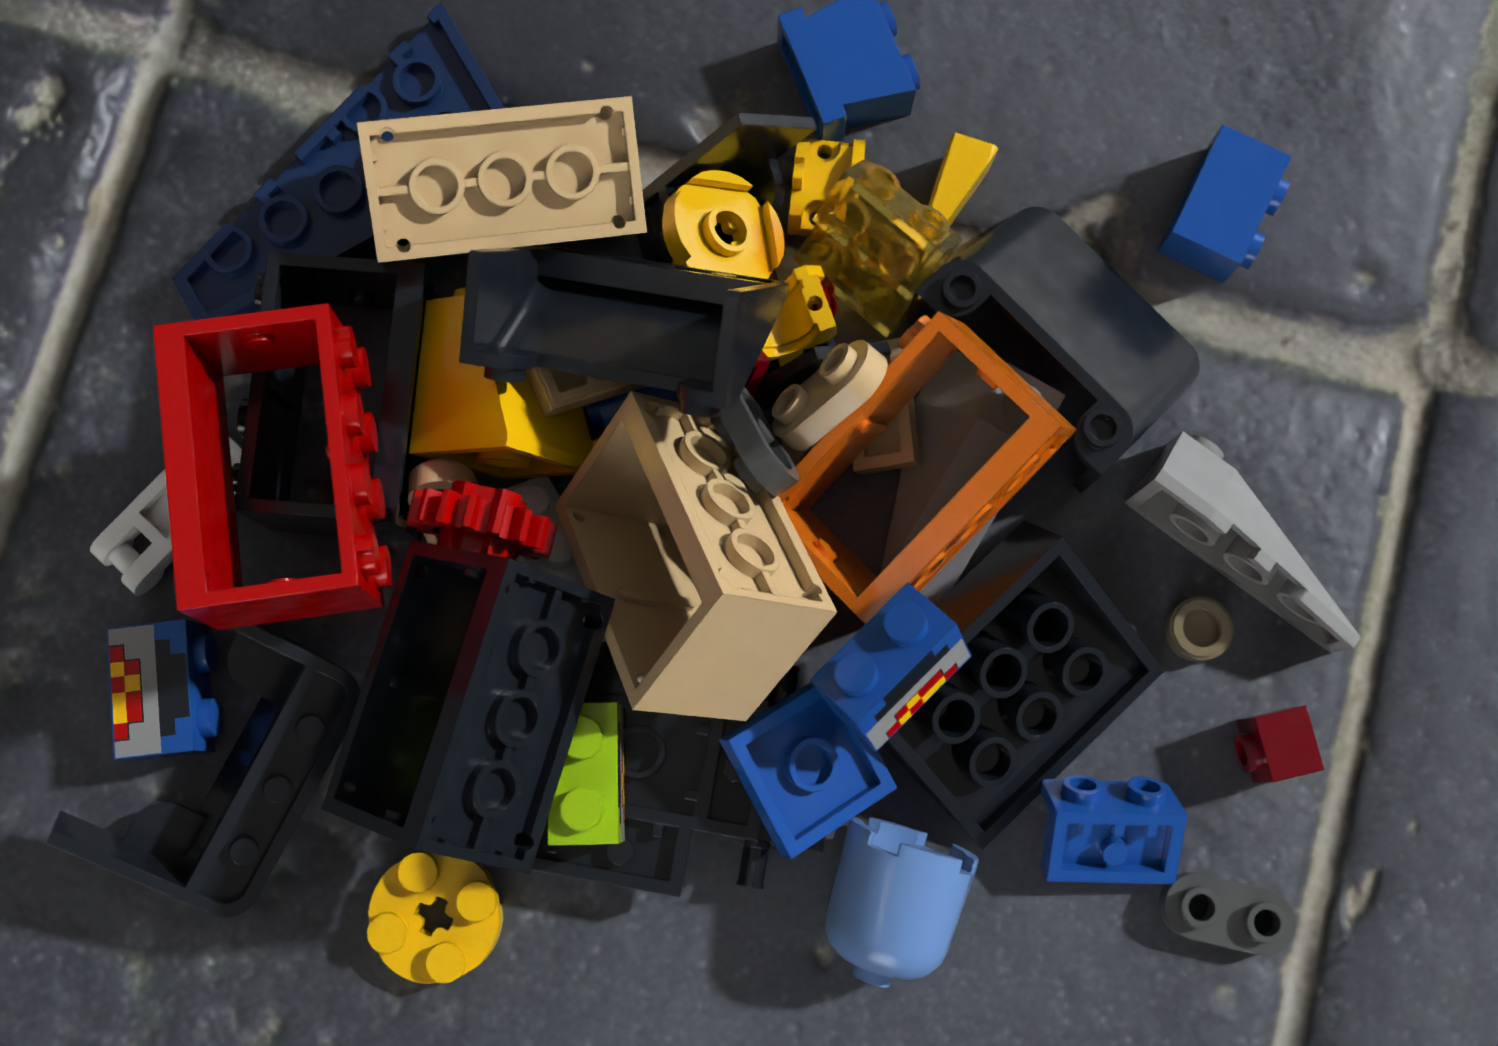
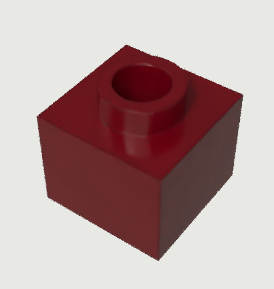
M1306 705L1283 708L1236 720L1239 734L1234 736L1236 756L1241 768L1246 773H1251L1253 783L1278 782L1325 770Z

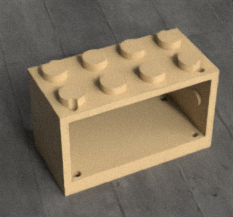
M632 96L357 122L378 263L469 253L471 250L514 248L647 233ZM388 131L394 137L391 141H384L381 138L382 134ZM400 239H407L409 241L405 246H400L397 243Z
M631 391L554 505L585 587L616 599L604 637L632 710L747 721L834 617L837 610L780 497L773 496L766 489L757 494L749 488L738 474L733 463L734 460L740 457L736 447L730 446L722 438L712 424L711 419L679 412V402Z

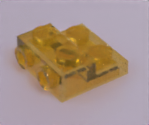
M865 158L843 171L812 219L816 225L795 255L794 260L801 266H821L824 276L828 277L835 286L834 294L887 338L897 330L907 316L915 290L947 262L963 239L950 229L949 222L938 210L928 205H921L900 187L899 180L890 170L881 165L872 164Z

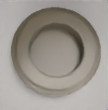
M1197 596L1179 602L1169 611L1164 623V635L1168 646L1176 655L1188 661L1201 662L1221 655L1228 648L1233 637V622L1229 612L1221 603L1209 597Z

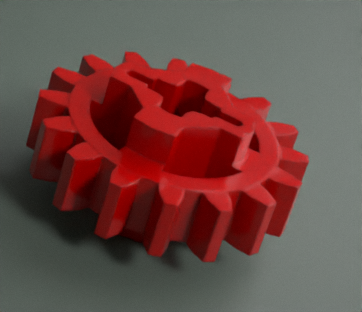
M463 480L453 481L451 490L443 489V492L431 488H423V491L415 489L406 520V525L417 528L418 532L436 535L435 538L438 539L437 545L513 560L514 558H519V555L533 560H538V558L549 559L558 527L557 523L550 522L549 517L532 514V510L526 508L527 503L521 501L522 495L504 488L496 489Z

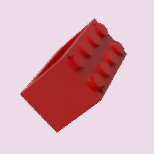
M328 303L154 325L153 333L177 611L217 630L385 607L383 587H389L393 584L392 563L387 545L378 546L375 520L385 519V499L380 479H371L368 459L369 453L378 452V435L372 412L364 413L361 388L371 386V372L365 347H357L352 327L350 325L343 326ZM320 364L328 445H326L325 449L331 465L342 573L302 579L280 578L270 580L266 584L243 587L223 377Z

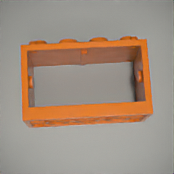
M940 311L932 319L927 315L922 316L912 327L906 330L898 342V346L903 350L888 365L886 374L874 394L811 446L812 449L796 466L800 480L779 495L821 580L865 624L907 582L921 592L1077 431L1074 426L969 327ZM959 349L978 367L975 372L994 390L999 387L1029 418L895 559L876 576L810 508L853 463L858 455L878 435L883 434L888 429V424Z

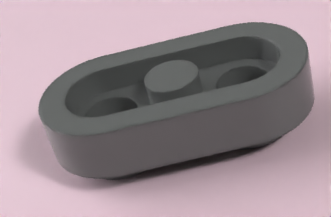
M745 387L736 405L721 409L720 417L710 418L722 438L730 446L736 447L740 457L733 461L734 466L743 481L755 493L759 494L766 489L770 494L778 497L800 480V475L781 439L774 435L770 419Z
M1183 872L1177 874L1176 882L1165 884L1160 893L1159 911L1164 923L1174 933L1188 939L1255 955L1269 956L1284 950L1290 944L1295 934L1296 917L1294 910L1288 900L1274 890L1197 872ZM1201 894L1207 901L1208 909L1203 917L1194 919L1189 912V902L1195 895ZM1261 910H1267L1272 917V926L1264 934H1259L1254 926L1255 916Z

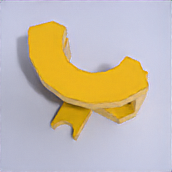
M804 138L797 143L787 234L842 240V243H855L865 158V140L853 139V143ZM821 153H826L830 157L827 159H822L818 155ZM820 219L823 224L815 226L810 221Z
M804 265L795 268L792 275L784 281L789 283L787 298L762 349L771 361L777 359L780 367L803 354L804 349L828 342L837 334V326L820 283L825 276L819 265ZM813 304H818L821 306V308L817 311H812L809 309V307Z

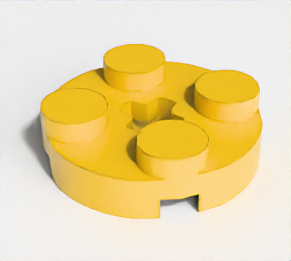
M708 170L692 177L666 200L662 218L663 236L670 256L673 258L672 264L769 279L772 271L779 266L784 256V234L778 215L768 201L761 206L747 192L753 185L742 177L726 171ZM717 223H720L723 233L732 235L733 242L727 244L720 239L714 228Z
M417 852L406 856L385 872L374 889L368 910V942L393 972L407 980L421 984L453 982L479 966L492 952L499 939L503 924L502 904L499 902V893L494 886L495 882L491 874L481 863L434 853ZM440 897L448 902L445 913L453 918L449 929L438 927L432 934L423 927L425 919L419 915L422 904L432 905Z

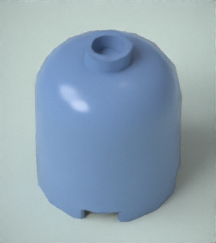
M857 817L849 820L825 910L824 927L832 948L844 960L854 965L852 975L865 983L889 988L893 978L914 980L925 977L937 969L948 952L979 863V859L975 854L956 844H952L949 855L924 846L928 835L926 832L894 822L869 817L865 825L864 821Z

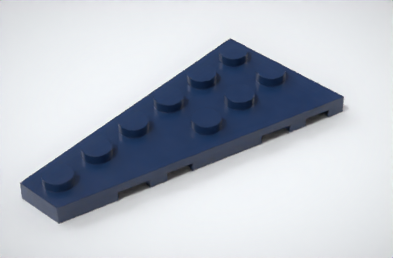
M442 2L426 16L429 22L409 43L403 40L388 55L390 62L367 86L359 85L293 153L296 159L275 181L269 178L254 193V196L257 198L254 203L232 225L224 224L172 278L194 320L248 314L258 311L255 305L254 289L258 282V274L260 272L265 273L268 251L354 258L375 246L357 122L504 108ZM388 131L384 132L381 136L384 141H391L394 137Z

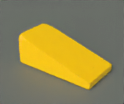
M956 132L954 136L950 137L910 258L911 266L921 268L970 199L993 163L998 151L996 145Z

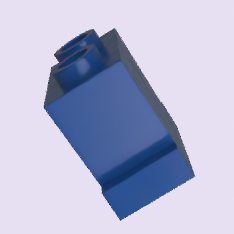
M836 0L808 17H805L801 7L778 15L777 44L808 117H813L817 128L814 132L818 140L840 142L844 140L845 128L911 115L916 90L920 89L919 74L912 57L909 54L902 56L894 39L897 36L896 21L887 1Z

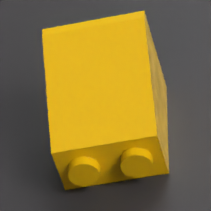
M466 288L456 289L452 297L426 300L409 454L427 459L436 457L451 458L467 466L473 472L497 479L575 475L593 449L583 407L546 418L527 374L525 382L495 381L484 377V367L459 363Z

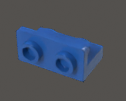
M1069 775L1063 780L1044 779L1042 781L1041 795L1049 812L1040 868L1047 882L1173 884L1176 882L1188 815L1168 784L1143 776L1132 777L1128 781H1098L1085 775Z

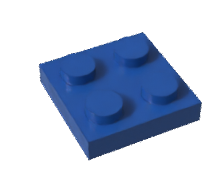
M812 682L719 739L780 856L788 859H793L897 789L878 751L875 752L830 709Z

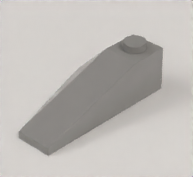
M956 351L923 386L914 402L921 465L901 468L880 573L1029 418L999 387L994 390L975 372L978 367L962 352ZM1007 363L1054 409L1058 410L1066 396L1065 394ZM995 516L920 592L934 605L955 586Z
M1183 431L1167 443L1124 503L1329 653L1353 649L1361 639L1360 635L1238 471L1222 460L1224 458L1222 450L1202 436L1192 435L1190 437Z

